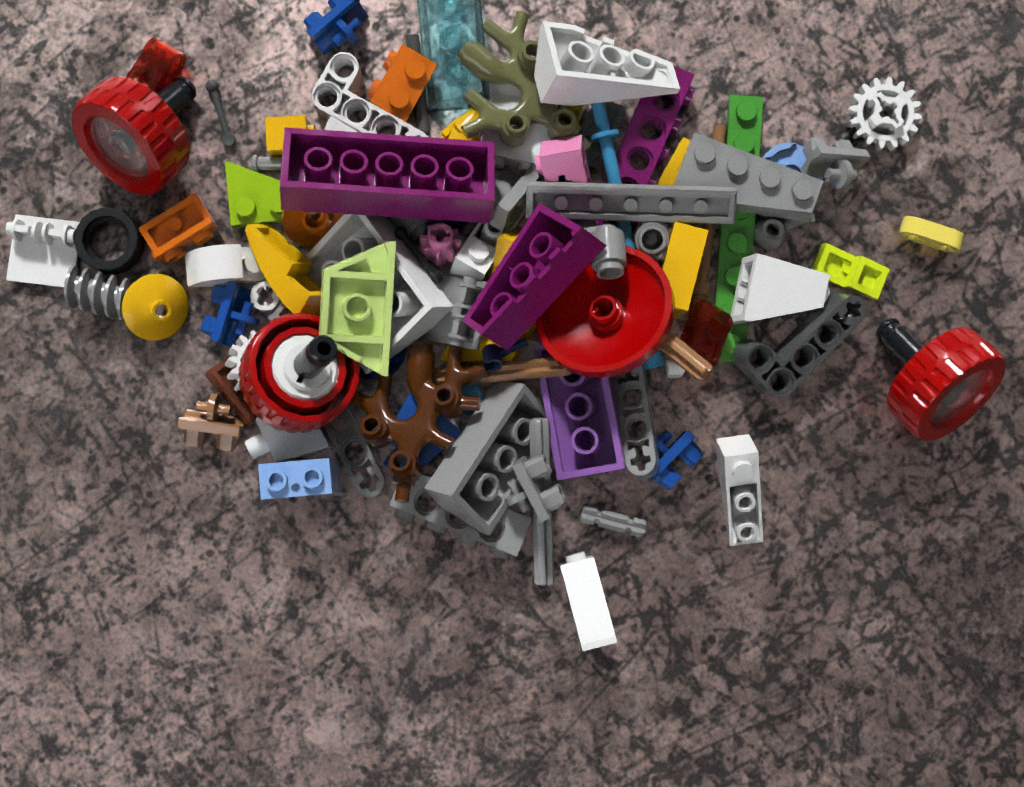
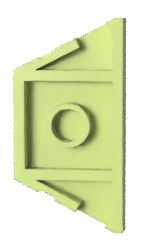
M387 241L322 269L319 335L331 337L337 344L338 351L382 376H388L396 241Z

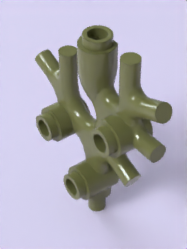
M524 11L516 12L512 28L508 31L503 30L490 19L481 28L484 33L509 52L510 57L508 60H499L480 43H473L470 40L464 44L458 53L461 64L478 78L494 84H512L521 93L519 105L513 109L503 110L495 107L473 88H470L463 99L478 110L479 117L461 126L462 132L467 139L482 131L489 129L497 130L500 132V138L505 145L518 147L525 142L530 125L535 123L547 127V133L551 140L582 135V128L578 126V118L572 110L567 108L557 109L555 104L540 102L534 78L538 41L529 40L524 42V32L529 19V14ZM559 121H564L568 125H562ZM511 125H517L520 129H514ZM582 135L585 152H587L593 143Z

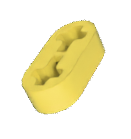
M914 216L903 217L898 233L905 239L949 253H960L965 234L956 229Z

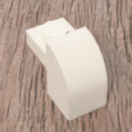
M223 244L201 247L185 253L188 287H214L215 285H226L228 281L233 283L267 281L257 264L251 247H241V244Z

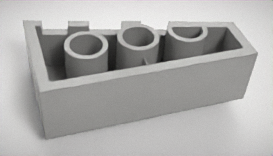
M694 132L687 145L673 185L736 187L738 191L736 213L759 214V216L803 221L812 214L824 181Z

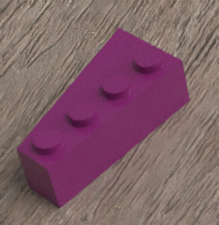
M539 203L462 321L508 351L607 245L580 225Z

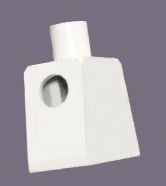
M259 417L255 420L261 433L245 441L248 452L253 459L271 452L275 462L289 461L333 447L324 427L306 433H288L287 431L274 429L272 426L262 422Z

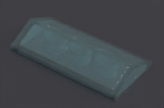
M417 0L422 55L438 64L425 87L427 110L429 112L473 107L463 99L470 88H473L486 100H489V82L478 78L465 68L458 57L459 51L469 40L473 43L478 42L485 47L484 32L481 30L483 26L481 0Z

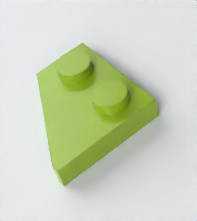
M225 162L231 226L233 228L246 227L247 224L282 223L283 210H281L280 180L231 162Z

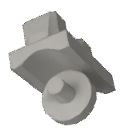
M813 137L803 149L807 160L800 170L802 173L815 178L829 179L831 186L835 189H846L852 180H856L859 165L867 161L870 155L866 149L853 148L850 140L840 139L834 142L832 146H827L823 138Z
M525 455L516 460L512 468L523 488L520 487L516 478L509 480L507 484L512 493L504 500L507 506L518 503L522 513H525L532 509L527 500L528 497L542 523L551 518L554 510L566 503L567 497L559 483L546 490H543L538 479L552 472L545 455L527 459Z

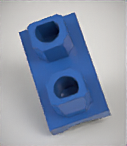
M329 0L328 4L331 10L325 16H322L319 12H312L304 19V23L308 28L307 33L323 55L329 52L335 45L337 47L340 46L345 40L352 46L359 42L354 32L369 17L361 6L360 0Z
M229 281L227 285H215L211 294V302L220 305L217 317L207 315L203 319L201 332L210 336V340L229 347L233 344L236 345L235 342L239 336H245L248 324L258 326L260 321L251 316L254 304L250 303L251 290Z
M665 430L658 438L656 437L657 449L661 454L659 456V469L653 477L648 478L649 481L655 480L659 485L670 490L680 480L681 476L669 464L678 456L691 468L704 455L693 441L695 436L689 430L683 431L668 448L665 444L673 437L669 431Z

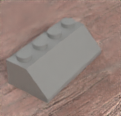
M510 381L494 382L481 402L480 411L474 412L454 442L453 447L424 488L443 509L490 536L508 507L504 499L512 492L507 482L516 478L521 487V483L512 466L516 463L517 459L525 455L527 459H530L529 421L533 418H546L545 408L525 384Z

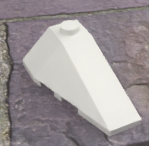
M542 21L534 72L541 103L577 106L677 94L679 92L680 86L672 62L638 49H633L629 52L613 46L614 40L603 37L601 41L584 35L585 29L576 25Z

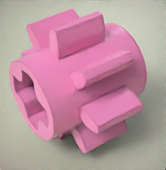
M445 223L428 225L427 235H420L419 237L420 248L423 249V255L426 259H430L436 266L449 262L453 263L454 253H458L462 248V240L458 239L459 230L452 229Z

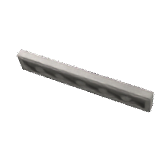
M527 181L526 218H530L540 203L571 220L734 224L738 191L736 187Z

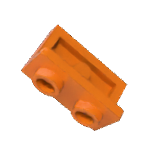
M402 44L398 52L390 51L382 66L387 70L382 81L374 80L366 96L371 99L370 103L406 122L438 64Z
M193 193L138 229L151 248L153 258L161 264L165 262L170 264L185 255L184 250L196 244V246H199L211 240L214 236L213 232L218 230L219 227L199 195Z

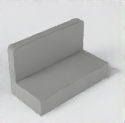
M534 163L523 176L509 168H505L495 179V201L491 220L488 224L502 233L526 206L527 181H542L543 175L538 176Z

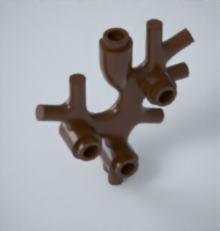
M424 342L413 343L412 348L408 350L406 378L409 389L417 400L418 407L415 414L408 419L401 420L395 418L389 410V397L393 376L388 373V376L379 374L377 390L374 395L367 396L356 391L354 399L350 402L367 413V416L360 422L359 430L370 445L375 448H383L390 444L391 441L397 445L398 450L392 453L388 461L389 469L394 474L393 484L397 485L396 502L409 503L410 489L415 487L416 481L422 474V464L419 461V456L423 447L427 444H434L447 451H450L453 447L455 439L442 433L436 426L439 416L453 419L458 417L463 410L480 411V397L464 396L461 390L464 385L487 377L488 372L484 363L463 369L461 367L463 347L449 346L445 380L442 384L435 385L432 382L435 361L433 346ZM450 396L447 401L443 402L446 397ZM407 461L406 465L400 468V465Z

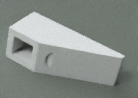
M526 206L503 233L488 223L478 222L454 258L449 275L463 278L466 276L479 281H485L492 270L497 237L519 226L526 214Z
M749 434L717 438V466L729 545L737 546L763 542L759 452Z

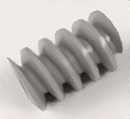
M72 265L66 274L64 282L65 304L69 308L79 307L81 311L85 312L92 309V312L97 315L105 313L108 318L118 316L121 321H124L121 306L124 294L130 286V279L124 278L121 285L117 286L116 275H111L107 283H105L104 272L98 271L94 279H91V269L85 268L81 276H78V266Z

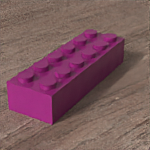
M285 127L280 178L281 210L490 223L495 201V142Z

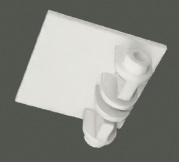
M15 214L13 222H7L5 228L6 234L12 236L6 280L64 287L69 268L72 265H77L78 254L74 238L75 230L80 222Z

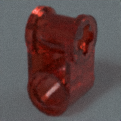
M153 37L144 46L140 57L128 72L126 78L133 80L136 78L137 82L148 86L149 89L155 90L156 94H158L181 73L186 62V55L157 37Z
M701 300L692 306L679 339L715 367L720 359L727 336L732 329V317L708 300Z

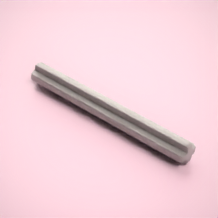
M542 417L530 419V458L545 455L551 466L550 422L547 418ZM551 474L538 479L543 490L552 487ZM532 507L534 582L540 586H547L554 583L553 519L551 515L550 519L541 523Z

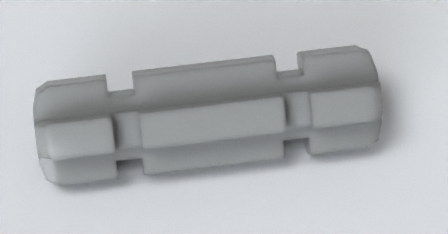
M584 505L580 515L582 523L590 525L596 523L598 527L624 534L626 531L629 532V535L639 538L645 534L647 522L643 519L635 517L630 519L628 515L605 509L599 511L597 507Z

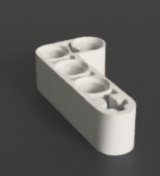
M339 52L330 59L312 92V101L323 118L328 120L330 116H333L360 133L379 134L382 128L390 126L396 129L395 135L428 137L423 131L355 94L362 81V72L356 57L347 52ZM344 66L354 68L353 73L348 77L342 78L337 75L338 71ZM331 94L337 96L334 105L328 107L321 105V101L325 96ZM361 110L367 113L366 118L360 123L350 121V117L355 111Z

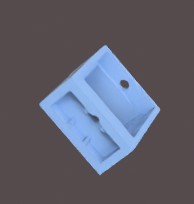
M323 458L258 464L261 500L342 493L340 459Z

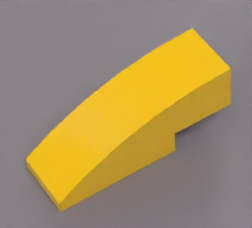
M247 224L245 232L253 255L270 287L282 303L293 314L305 313L318 316L320 314L321 286L308 275L314 263L270 224Z

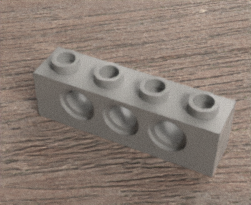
M421 474L420 478L416 481L415 487L410 489L409 503L396 502L395 489L389 504L396 508L395 515L410 521H414L415 516L427 520V528L445 534L447 529L459 533V541L477 547L478 542L491 546L489 553L506 560L509 559L510 554L518 556L532 521V517L507 508L499 520L502 526L501 532L495 537H489L467 523L456 524L451 519L450 513L439 504L431 512L424 511L420 507L419 499L423 493L427 492L424 488L431 479V476Z

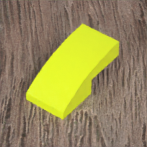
M828 243L821 244L811 268L830 274L829 284L873 300H878L890 270L864 256H854Z

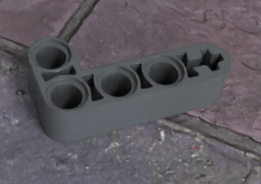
M839 291L833 292L824 303V307L814 309L775 350L755 340L744 339L734 347L733 360L760 391L777 398L787 397L863 321L867 313V304L860 296ZM824 326V334L819 338V330ZM757 350L756 360L750 363L752 352ZM801 350L800 359L795 363V355ZM777 374V382L771 387V380Z

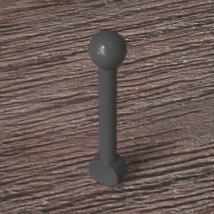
M209 80L206 83V89L208 92H211L224 134L222 136V143L226 147H232L236 143V138L230 133L217 92L219 84L215 80Z

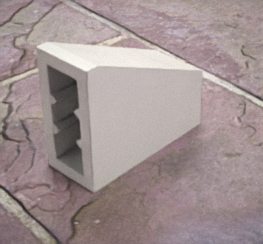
M758 253L743 257L729 323L736 325L823 308L830 293L828 286L830 274Z
M585 551L565 556L566 562L559 565L582 651L617 643L594 557L592 555L586 557Z

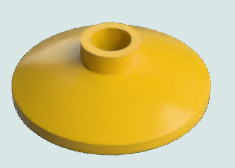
M148 274L134 281L125 292L121 306L122 317L127 328L136 336L149 341L163 340L175 334L184 324L189 309L188 297L182 285L172 277L164 274ZM164 305L162 314L156 315L155 310L157 306Z

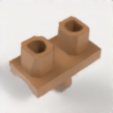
M212 393L208 402L197 401L196 410L187 409L184 417L178 418L177 429L184 430V442L187 446H203L206 443V434L212 433L217 434V449L234 451L238 445L240 434L247 425L239 416L231 415L232 406L221 404L220 394Z

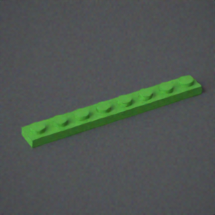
M730 94L728 97L725 144L760 156L763 97ZM735 213L734 224H719L710 360L734 362V347L741 340L747 339L748 322L734 325L729 323L742 258L753 255L756 215L754 213Z

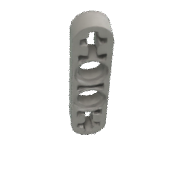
M642 364L631 370L632 377L635 380L629 381L627 372L613 376L627 469L639 479H648L653 477L659 469V455L647 375ZM629 390H640L642 398L638 404L633 406L625 404L624 398ZM636 421L645 422L647 426L645 434L640 438L630 437L629 434L630 426ZM631 446H642L644 456L651 460V462L645 464V470L641 471L637 465H634L640 461V454L636 447L631 449Z
M349 405L343 411L350 420L349 426L345 431L338 432L334 430L331 422L325 425V428L357 492L364 497H375L381 494L385 488V475L369 443L361 435L360 425ZM354 442L360 443L365 450L363 458L358 462H352L346 456V448ZM369 460L373 464L372 467L366 468L369 475L379 478V482L375 484L376 490L374 492L370 488H362L361 483L365 481L362 471H359L356 475L353 471L354 467L363 466Z

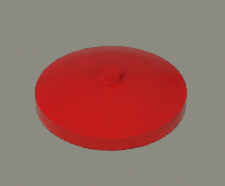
M625 246L627 266L624 268V274L616 279L606 280L598 278L596 271L592 269V263H590L536 320L537 332L543 346L563 368L585 377H613L639 367L649 360L663 345L674 321L675 297L665 272L646 253Z

